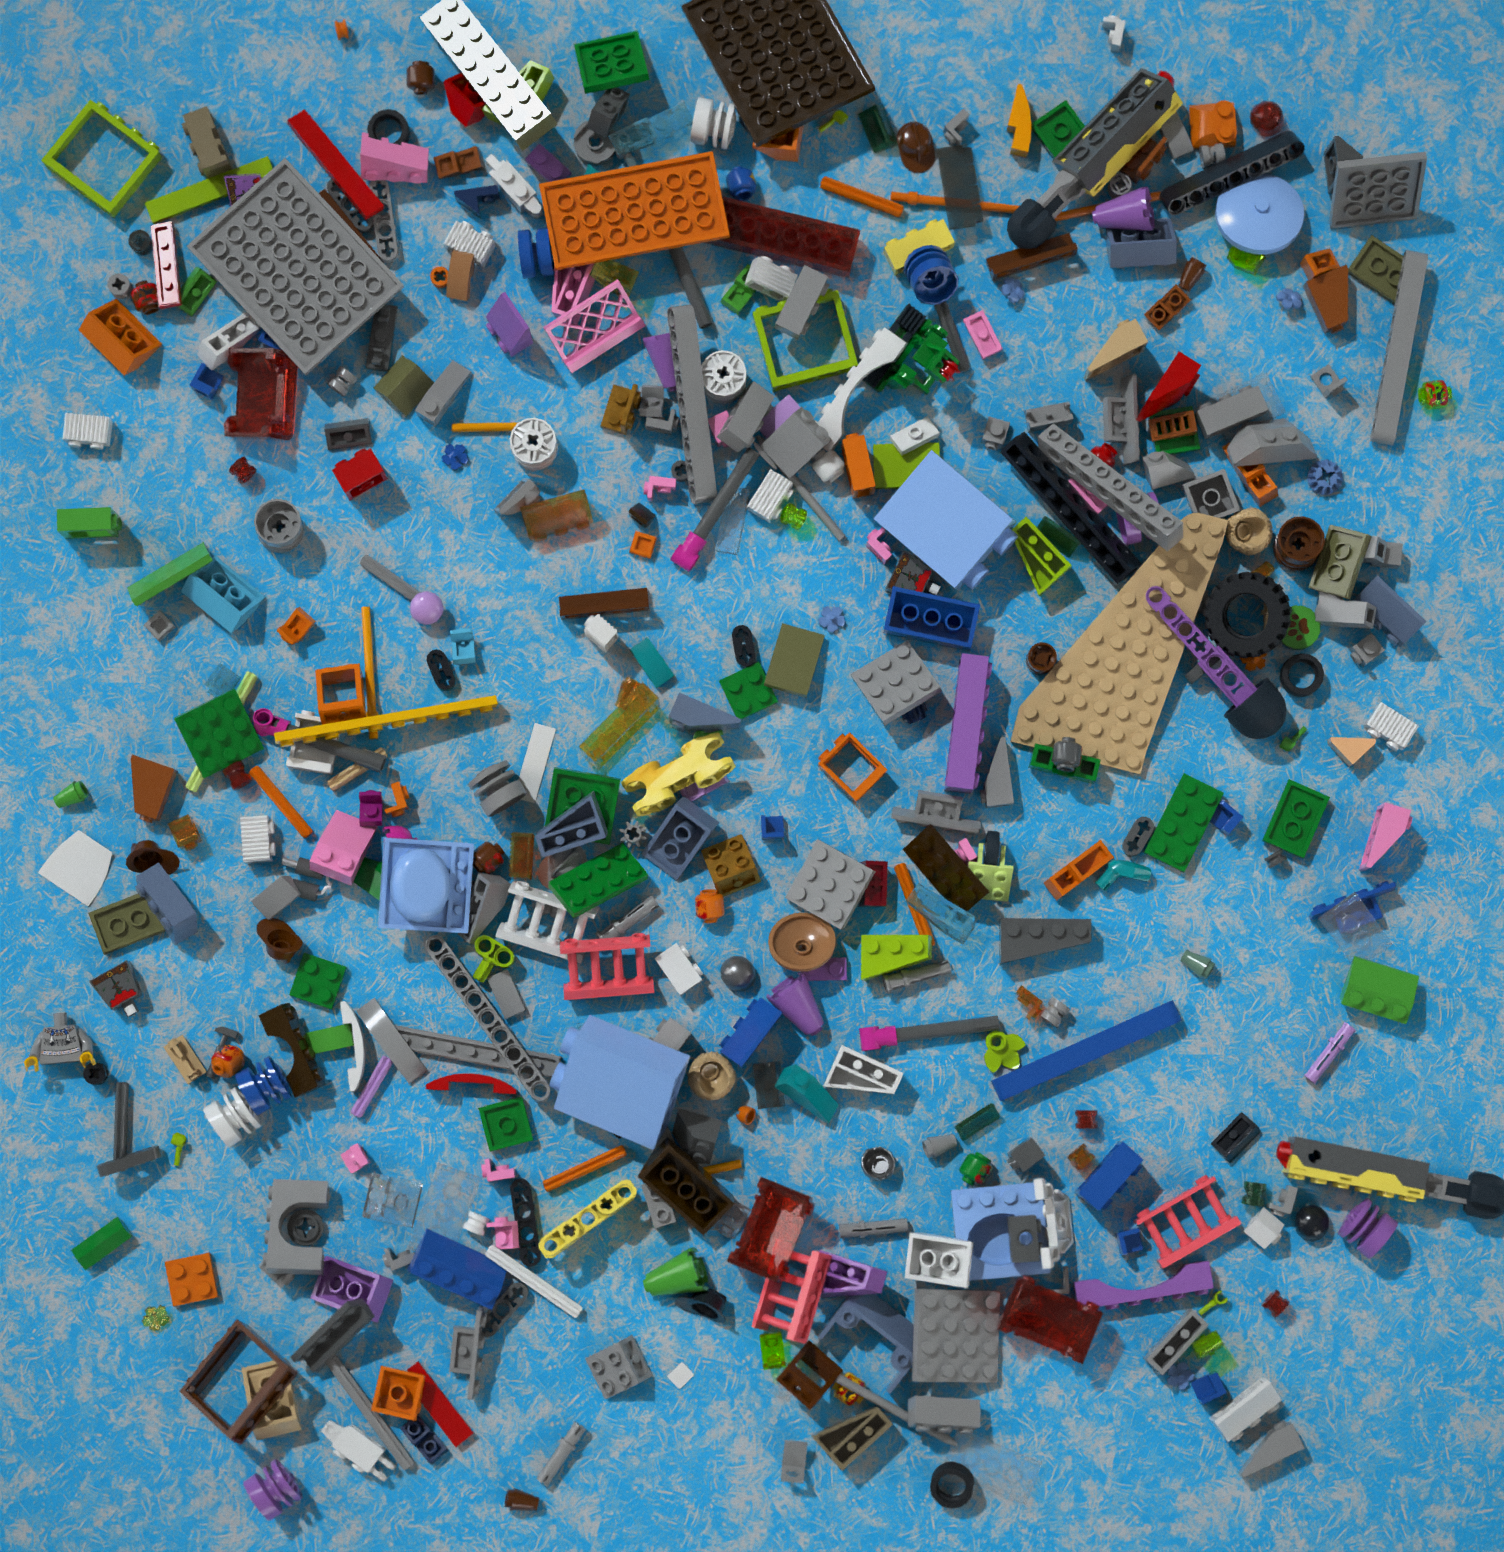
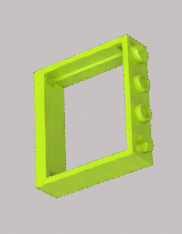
M90 99L41 161L45 167L114 218L163 157L158 151L160 147L151 140L146 142L142 139L143 135L137 129L132 127L130 130L125 126L126 122L120 116L115 114L113 117L107 112L109 109L99 101L95 103ZM94 112L149 153L111 202L56 161Z
M828 289L824 297L819 296L817 303L822 304L833 301L849 359L781 377L776 376L761 319L780 315L787 300L777 303V306L770 308L768 305L756 308V311L752 312L772 392L845 374L853 366H858L838 290L832 291V289Z

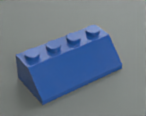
M893 586L883 633L970 652L980 604Z
M427 1228L407 1268L409 1273L491 1310L502 1289L507 1272L486 1257L485 1254Z

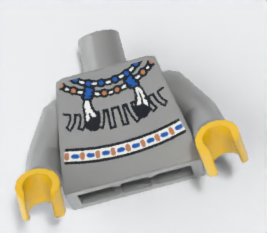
M67 1013L53 1014L54 1027L43 1028V1031L38 1034L31 1047L29 1057L24 1061L25 1070L28 1071V1067L34 1065L35 1072L39 1071V1061L42 1065L81 1062L84 1068H86L85 1063L89 1060L92 1065L96 1064L93 1057L92 1040L84 1029L79 1028L78 1025H68Z

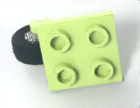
M988 831L985 843H979L977 862L969 861L968 867L989 891L982 899L1008 902L1014 866L1005 865L1006 846L999 845V832Z

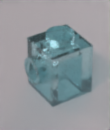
M219 663L204 685L209 688L207 693L215 698L235 688L241 678Z

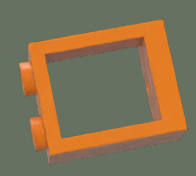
M859 433L846 435V439H842L841 449L852 499L874 495L876 485L865 436H859Z
M360 663L315 670L318 712L322 725L366 717L364 682ZM355 681L357 699L325 703L324 685Z
M850 732L846 736L842 733L834 741L836 746L831 751L826 749L818 757L820 760L818 767L856 803L887 772V769ZM848 743L875 768L854 791L827 766Z

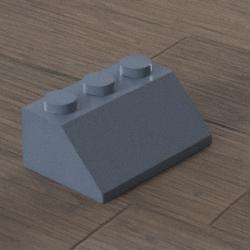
M1171 218L1154 219V228L1150 231L1105 228L1110 268L1122 269L1132 266L1146 267L1148 265L1167 266L1169 264H1176L1177 239Z
M1378 575L1352 600L1368 602L1377 607L1373 627L1377 630H1383L1387 634L1386 638L1395 646L1399 645L1401 647L1427 622Z

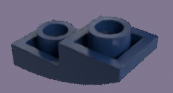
M419 1414L416 1421L408 1420L400 1427L409 1441L431 1465L449 1450Z

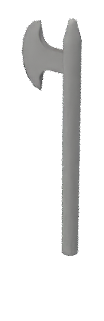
M759 435L756 436L759 445H761L765 439ZM753 442L763 459L771 467L777 469V464L756 442ZM778 467L783 475L793 482V487L836 539L841 541L845 534L796 475L789 479Z
M841 1374L838 1376L836 1382L908 1422V1412L847 1377ZM930 1428V1431H924L945 1444L958 1445L950 1435L939 1433L937 1429Z

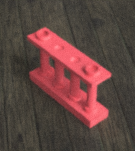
M635 933L632 936L589 940L570 938L560 942V954H567L570 978V981L564 984V1000L654 993L653 976L648 977L646 975L644 947H651L650 935ZM635 948L637 976L626 979L623 975L621 949ZM612 950L615 975L613 980L601 979L599 951ZM590 952L592 980L590 982L579 981L576 953Z
M1206 1174L1195 1181L1197 1185L1151 1211L1147 1208L1136 1214L1138 1218L1134 1220V1223L1136 1225L1145 1224L1160 1251L1159 1255L1161 1258L1156 1260L1160 1268H1166L1241 1225L1237 1216L1231 1217L1230 1214L1227 1215L1210 1186L1211 1183L1216 1181L1214 1176L1208 1178ZM1200 1189L1205 1193L1219 1218V1225L1213 1228L1210 1225L1207 1226L1190 1196ZM1183 1200L1200 1230L1198 1231L1200 1235L1194 1239L1187 1236L1171 1208L1172 1205ZM1162 1211L1180 1240V1247L1173 1251L1167 1247L1151 1217Z
M777 1239L751 1327L768 1331L769 1325L788 1331L786 1339L806 1344L832 1256L812 1250L811 1256L792 1251L793 1243ZM789 1259L808 1265L804 1278L785 1272ZM783 1281L801 1287L798 1300L779 1295ZM776 1303L795 1309L791 1322L772 1316Z

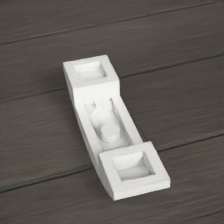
M341 1001L343 1024H352L356 1068L348 1069L350 1092H356L361 1084L365 1070V1039L361 1024L354 1010L348 1002Z

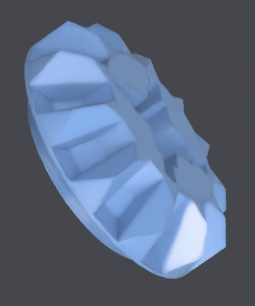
M1328 459L1317 461L1308 471V484L1316 493L1330 495L1336 492L1342 484V469L1338 467L1337 463ZM1322 470L1326 474L1333 473L1329 478V484L1326 480L1317 481L1323 475Z

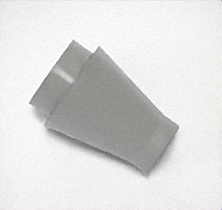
M954 1134L927 1137L926 1140L922 1141V1146L926 1157L935 1159L948 1150L957 1147V1141Z

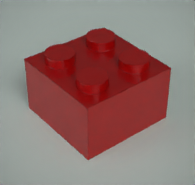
M363 448L354 454V458L348 461L344 459L335 464V468L332 469L349 501L388 479L371 448L368 450Z

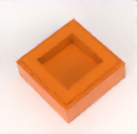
M635 531L629 553L651 559L657 537Z

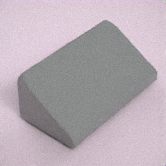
M280 876L251 902L268 920H271L300 896L301 893L291 876Z

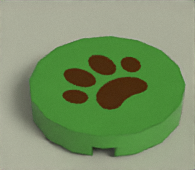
M1292 606V614L1290 615L1291 625L1281 643L1292 650H1303L1310 647L1320 634V623L1315 621V613L1305 606Z

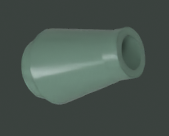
M1189 950L1185 951L1180 960L1200 978L1204 977L1205 979L1208 978L1215 966L1211 958Z

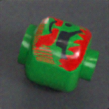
M977 1151L975 1154H968L959 1168L960 1173L964 1175L962 1180L971 1186H974L975 1183L978 1185L984 1184L993 1169L990 1164L991 1160Z

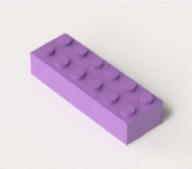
M962 653L959 659L944 791L971 794L973 789L978 787L979 773H975L976 767H979L982 756V751H978V745H981L984 739V729L980 728L981 723H984V720H986L987 707H983V702L987 701L990 685H986V679H989L992 671V663L988 662L989 656Z

